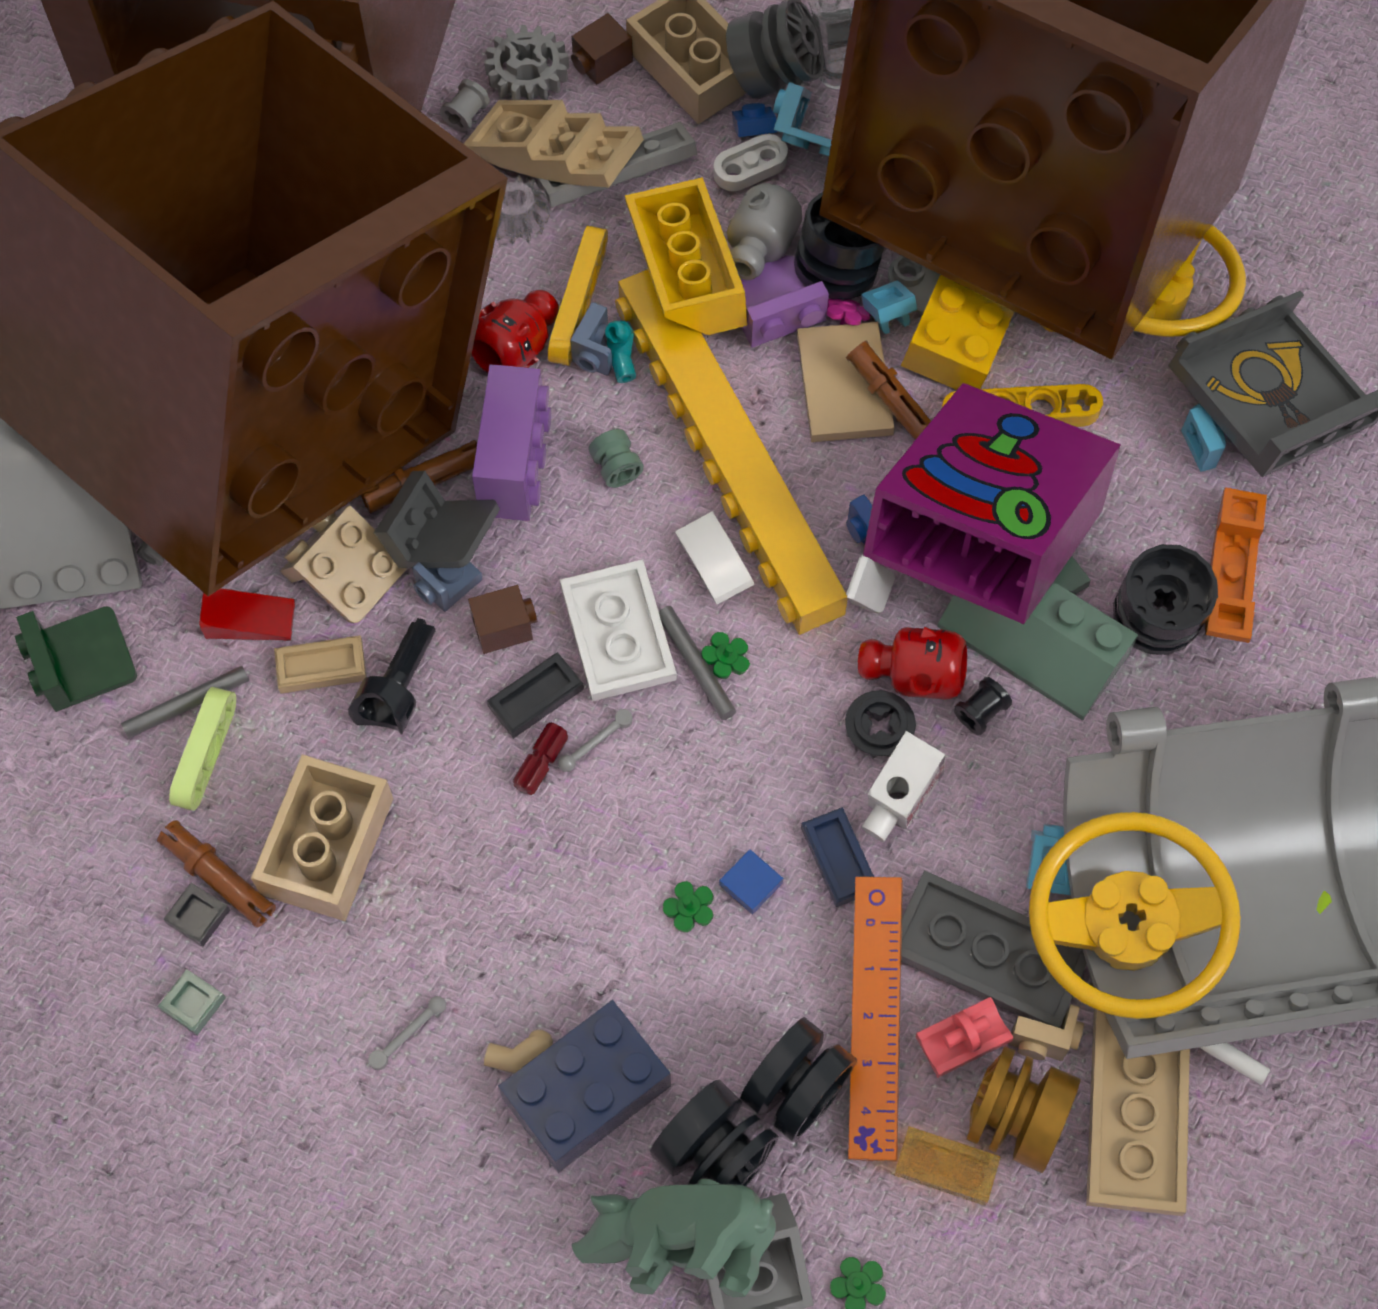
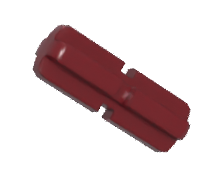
M552 722L546 724L532 747L534 750L533 754L527 755L513 778L516 789L527 795L535 794L549 771L548 763L552 764L568 739L567 731L563 727Z

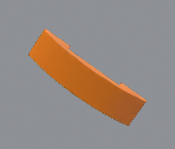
M1227 487L1223 490L1210 566L1217 578L1218 598L1211 615L1205 622V635L1249 643L1251 640L1255 602H1252L1258 545L1264 528L1267 495Z

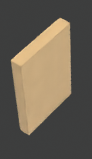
M878 322L797 329V343L811 442L894 435L895 428L892 412L877 394L872 395L868 391L867 387L869 384L853 364L846 359L847 355L854 348L867 340L870 347L884 362Z

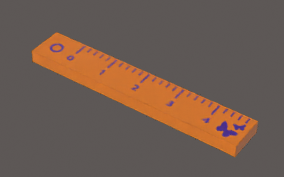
M855 877L851 1055L857 1059V1063L850 1074L849 1160L897 1162L902 877Z

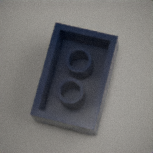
M612 999L498 1085L504 1102L559 1173L671 1087V1073Z

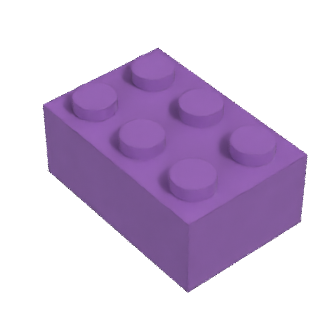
M501 365L489 366L472 479L476 500L493 499L500 507L495 518L530 521L531 507L539 506L541 481H537L538 469H544L546 444H543L544 432L550 431L551 407H548L549 386H542L540 369Z

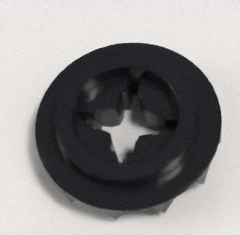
M877 690L864 693L856 698L848 708L845 718L846 737H849L853 742L856 751L862 750L868 753L872 759L877 756L890 757L906 731L914 735L916 729L914 712L902 697L892 692ZM891 714L887 727L890 733L880 730L870 736L873 723L869 718L881 721Z

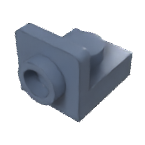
M592 302L570 340L572 362H575L587 372H599L608 376L612 370L611 349L606 347L607 307Z
M420 562L412 567L416 582L413 588L428 605L435 602L444 612L483 580L482 573L471 562L461 568H425Z

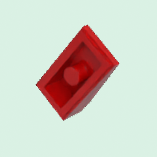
M222 588L210 596L203 593L199 621L200 629L205 639L291 641L295 599Z

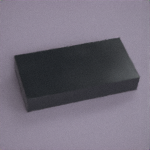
M557 652L488 699L487 705L514 739L583 691L584 685Z

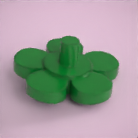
M724 632L713 634L710 639L711 646H705L701 651L702 658L708 665L715 664L712 669L713 674L721 679H727L731 672L738 675L744 674L750 665L749 660L743 656L748 651V645L745 640L735 638L729 644V637Z
M681 882L674 889L678 899L668 898L663 903L664 914L669 918H675L674 926L680 932L686 933L691 931L694 927V919L700 926H706L714 917L712 909L708 907L713 902L714 895L707 886L698 887L694 891L690 882Z
M849 1257L843 1260L840 1269L846 1278L836 1277L831 1281L830 1289L832 1295L837 1299L847 1297L845 1301L846 1309H866L865 1298L871 1305H881L886 1298V1290L882 1285L876 1283L883 1277L882 1267L875 1261H868L862 1269L857 1258Z

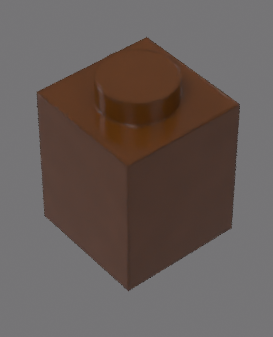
M609 13L571 36L573 52L571 61L581 75L586 74L596 85L633 62L632 36Z
M518 584L468 599L471 617L483 654L533 640L531 624L538 622L531 598H522Z

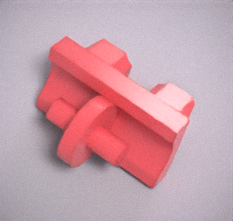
M991 997L917 1032L915 1036L937 1078L1012 1042L1014 1039L1010 1030L1001 1019Z

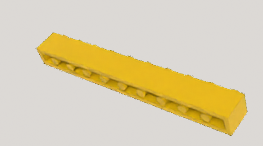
M648 269L618 281L619 298L615 299V306L622 321L630 322L634 330L633 341L640 354H647L651 361L649 368L657 386L664 385L669 394L667 402L671 413L676 419L681 417L687 427L684 429L687 442L693 452L700 451L704 459L702 463L703 469L710 484H717L723 494L721 502L727 516L730 519L736 518L741 527V530H739L740 538L746 551L749 554L754 552L760 562L758 570L763 583L767 588L773 587L779 597L777 600L778 609L787 624L792 622L798 634L801 635L844 616L848 600L845 590L702 333L664 317Z

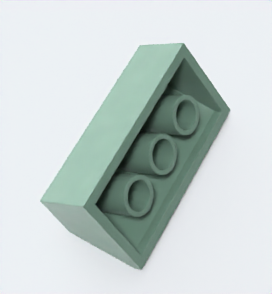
M1055 582L1052 583L1025 624H1021L955 595L937 624V627L941 630L954 631L962 635L969 648L1081 720H1084L1129 657L1138 636L1129 628Z

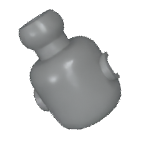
M764 183L749 189L745 193L733 218L730 220L727 228V240L732 247L730 252L740 279H755L761 275L765 263L774 262L782 258L801 225L802 208L800 203L790 191L779 185Z

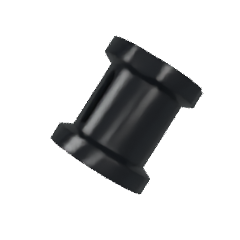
M984 677L979 682V689L966 702L959 701L954 706V713L959 721L976 735H982L986 731V724L1000 710L1006 711L1012 705V699L997 681L990 677Z

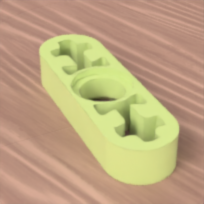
M211 687L207 691L171 784L169 793L171 805L195 811L200 805L236 708L235 692Z

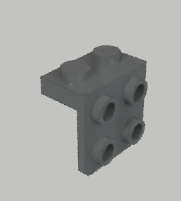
M412 471L374 531V534L398 568H412L418 562L425 568H461L466 566L473 558L474 553L498 514L500 507L493 499L445 501L426 471Z

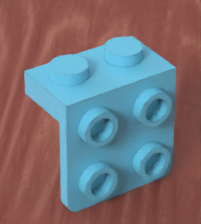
M789 82L786 90L780 89L774 104L773 112L778 114L774 130L783 133L781 139L783 142L807 150L810 142L821 145L819 153L829 156L831 139L800 130L812 92L805 87Z

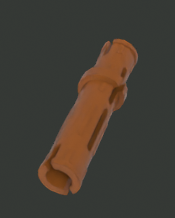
M867 340L862 342L847 355L846 359L853 364L869 384L867 387L868 391L872 395L877 394L899 423L916 440L931 420L897 380L896 376L898 373L893 367L888 369L870 347Z
M472 440L459 448L445 452L406 470L398 469L393 475L385 478L361 494L368 512L371 514L392 504L412 471H426L434 485H437L474 468L477 441Z
M174 820L165 826L178 841L171 835L161 831L157 842L184 863V870L191 876L198 875L252 922L255 928H259L268 921L267 918L255 909V906L263 913L272 916L276 905L266 899L224 861L215 855L216 849L211 844H202L178 820Z

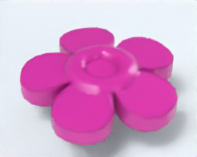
M828 299L826 315L832 319L840 320V325H860L862 320L867 321L870 319L871 314L855 300Z

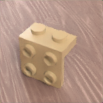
M348 505L340 508L313 526L316 532L307 542L303 539L296 542L285 554L284 558L288 562L280 572L291 583L300 580L306 581L349 623H358L407 568H398L374 534L375 529Z

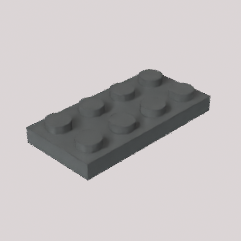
M924 870L902 917L901 962L985 1000L991 997L995 1005L1018 1016L1060 1028L1073 996L1054 979L1042 962L1032 938L1029 917ZM1056 945L1066 964L1081 978L1087 964L1083 949Z

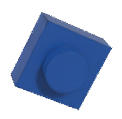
M750 103L743 105L742 110L732 111L733 127L738 137L777 132L774 130L776 116L770 106L765 107V104Z
M865 494L850 502L848 519L846 521L847 529L852 538L857 543L862 542L864 545L872 510V504Z

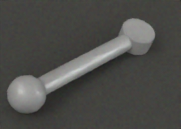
M627 709L619 710L611 724L571 755L561 756L558 761L560 770L563 772L572 771L576 761L618 728H628L632 724V713Z
M440 996L431 998L428 1008L382 1051H373L368 1058L370 1066L375 1070L384 1069L388 1064V1057L434 1014L444 1012L446 1009L444 998Z

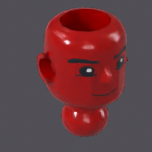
M533 290L526 295L524 300L511 298L501 300L497 304L493 301L480 310L471 354L474 362L487 374L490 365L529 368L537 363L539 359L536 356L546 346L548 338L547 326L552 325L556 321L559 312V305L556 299L545 290Z
M904 627L897 632L893 645H885L876 639L863 641L860 644L858 654V673L867 680H877L882 676H890L894 690L903 696L942 700L953 699L961 694L966 680V640L962 635L954 631L929 629L927 627Z

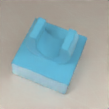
M898 280L861 294L864 309L875 318V322H878L879 328L885 334L890 333V320L897 318L906 327L910 323L909 313L918 310L915 295Z

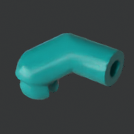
M611 321L605 328L606 345L611 349L612 366L617 382L627 383L637 377L631 358L634 332L626 321Z

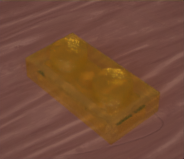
M908 1126L894 1176L986 1206L1001 1156Z

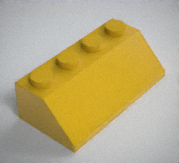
M703 177L625 195V202L664 317L706 335L747 326L745 290Z

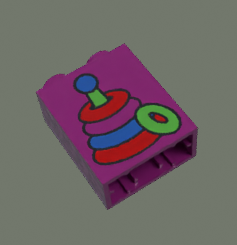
M962 383L876 487L863 556L1021 624H1025L1101 514L1121 444Z

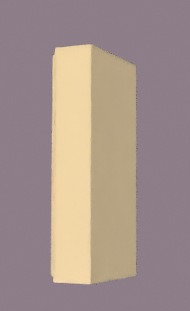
M361 635L274 648L277 683L280 694L361 682L367 677Z

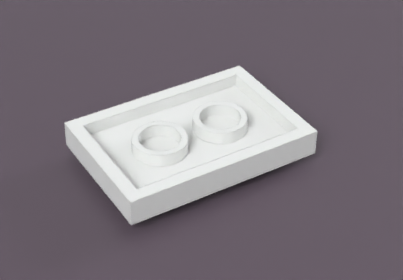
M643 559L560 579V587L592 701L677 680V673Z

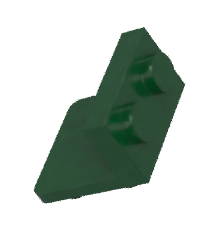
M104 606L45 629L34 611L16 617L21 630L20 634L15 635L17 646L24 660L30 658L34 667L33 671L28 672L31 686L37 697L45 695L55 712L123 687L136 680L137 672L116 614L111 607Z

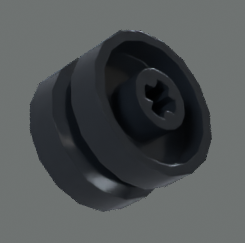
M805 1017L798 1020L776 1043L753 1073L740 1096L741 1101L758 1115L770 1112L785 1097L774 1116L773 1126L792 1143L797 1141L830 1107L857 1063V1059L839 1044L825 1049L812 1062L823 1044L824 1033Z

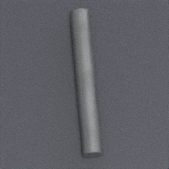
M672 606L664 607L659 611L661 622L721 720L732 717L736 713V709L708 664L702 658L699 649Z
M241 665L122 722L121 725L128 739L202 704L207 691L211 687L230 691L248 682L249 678Z

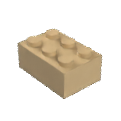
M657 0L626 20V31L632 36L633 57L697 124H700L746 94L736 79L727 52L726 31L729 23L706 0Z
M302 754L251 877L258 892L274 900L346 921L393 801L388 781Z

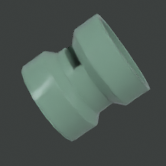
M613 429L602 433L588 447L593 461L602 467V478L606 485L611 488L621 487L632 482L644 469L639 456L635 452H631V441L623 429Z

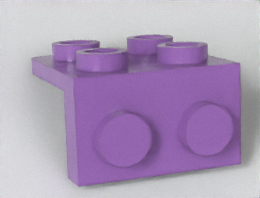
M787 255L777 261L765 263L761 275L755 279H741L745 290L747 326L741 328L751 348L797 332L798 328H807L826 321L829 297L827 289L822 281L807 287L804 286L795 273V257Z

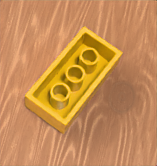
M940 275L901 366L955 390L962 383L981 389L1014 311Z

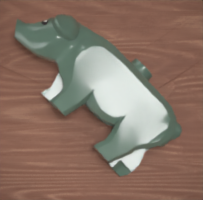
M700 1179L697 1184L666 1185L651 1188L639 1198L628 1199L618 1194L591 1196V1202L599 1212V1215L586 1235L579 1241L572 1243V1249L576 1257L583 1264L620 1263L629 1259L625 1270L633 1277L629 1287L636 1293L653 1295L675 1265L685 1268L684 1272L686 1274L694 1275L700 1279H714L722 1268L726 1272L719 1288L728 1296L745 1297L759 1275L760 1259L775 1235L776 1222L772 1214L774 1204L770 1199H760L752 1189L744 1185L719 1184L710 1179Z

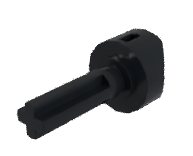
M417 618L416 622H411L384 676H369L362 681L348 708V714L356 725L388 727L397 730L401 735L403 734L416 708V700L412 693L407 690V687L436 632L434 626L427 625L426 621L421 618Z

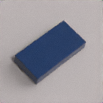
M843 807L801 823L803 835L836 907L855 900V877H874Z

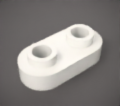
M762 134L721 152L714 161L715 182L724 190L739 191L780 173L787 164V144L781 141L782 138L777 135ZM764 158H771L772 160H770V161H764L763 159H764Z

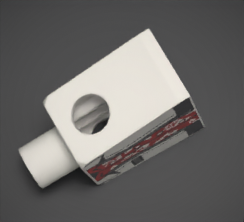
M906 731L868 792V805L873 810L861 828L881 842L886 840L895 824L907 829L944 775L945 754ZM895 792H900L906 795L902 799H893L890 797V795Z

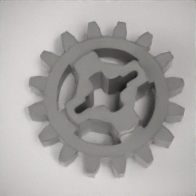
M521 25L520 33L515 34L513 30L508 28L506 29V39L498 36L494 37V47H487L485 71L489 78L490 87H498V94L501 98L510 93L512 94V100H520L521 97H526L527 100H534V96L538 95L541 99L548 100V90L556 93L561 91L560 82H567L569 57L568 53H565L564 42H556L554 32L544 36L542 35L541 26H537L533 32H528L526 25ZM549 58L552 61L551 67L547 65V60ZM504 62L507 66V69L505 71L502 68Z

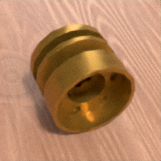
M1004 1046L998 1058L987 1068L969 1111V1133L966 1140L978 1144L985 1126L993 1127L996 1130L988 1150L996 1152L1009 1134L1017 1138L1013 1161L1043 1173L1064 1128L1081 1079L1051 1066L1039 1084L1032 1082L1030 1077L1033 1068V1058L1026 1056L1019 1074L1016 1075L1008 1071L1015 1050Z

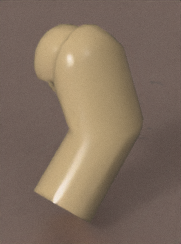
M534 1030L528 1038L513 1049L489 1043L484 1058V1066L516 1073L553 1045V1039L544 1030Z

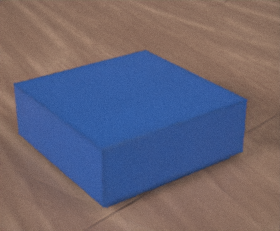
M751 849L719 880V886L752 915L783 884V877Z

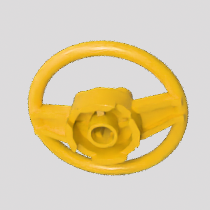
M1211 225L1134 331L1163 337H1182L1193 331L1198 334L1218 326L1236 311L1245 292V268L1236 248L1220 230ZM1204 239L1223 259L1229 275V288L1223 301L1213 310L1198 317L1179 320L1182 317L1194 286L1193 275L1195 269L1192 261Z
M1120 812L1093 818L1078 825L1060 838L1042 860L1032 883L1029 899V921L1032 938L1042 962L1054 979L1068 993L1082 1003L1110 1015L1134 1019L1155 1018L1176 1013L1193 1005L1207 995L1222 979L1234 958L1240 935L1241 917L1239 900L1226 866L1216 852L1197 834L1161 816L1138 812ZM1119 831L1147 832L1171 840L1196 858L1214 884V887L1168 889L1167 883L1161 877L1150 876L1143 872L1123 871L1107 876L1104 880L1098 882L1090 896L1049 902L1054 879L1067 858L1088 841L1101 835ZM1126 911L1133 912L1141 920L1136 926L1135 931L1128 930L1127 923L1121 925L1118 918L1123 917ZM1221 928L1216 949L1203 971L1181 989L1168 995L1151 999L1121 998L1092 987L1072 971L1056 945L1093 950L1100 959L1110 963L1111 967L1135 971L1152 966L1167 953L1174 942Z

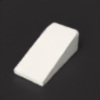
M859 557L846 593L847 598L853 605L876 613L883 612L895 580L894 573L868 557Z

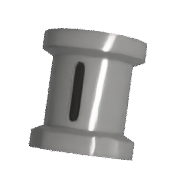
M469 79L462 80L458 86L459 92L451 102L444 103L440 108V115L443 120L453 129L463 133L471 128L472 118L479 109H485L490 103L487 91L477 82Z

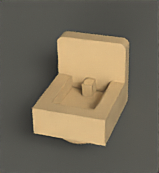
M1070 1004L1061 1028L1018 1016L1011 1031L1014 1039L1008 1045L1017 1047L1019 1054L1025 1057L1029 1056L1035 1060H1044L1045 1057L1063 1061L1069 1049L1077 1050L1084 1029V1023L1077 1021L1080 1007Z

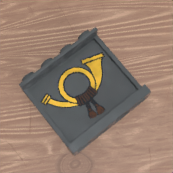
M1301 291L1286 297L1279 295L1265 306L1256 310L1254 307H1250L1237 318L1224 321L1218 326L1198 334L1195 331L1187 334L1176 345L1178 351L1168 365L1261 477L1269 475L1378 422V390L1366 395L1294 314V309L1304 296Z

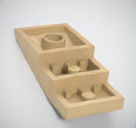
M498 100L465 141L464 145L488 163L514 172L571 185L609 188L644 139L639 126H605L601 113H568L563 100Z

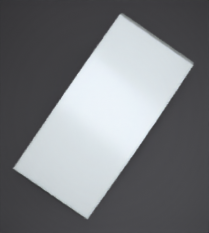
M713 512L675 531L681 545L694 564L716 605L755 585Z

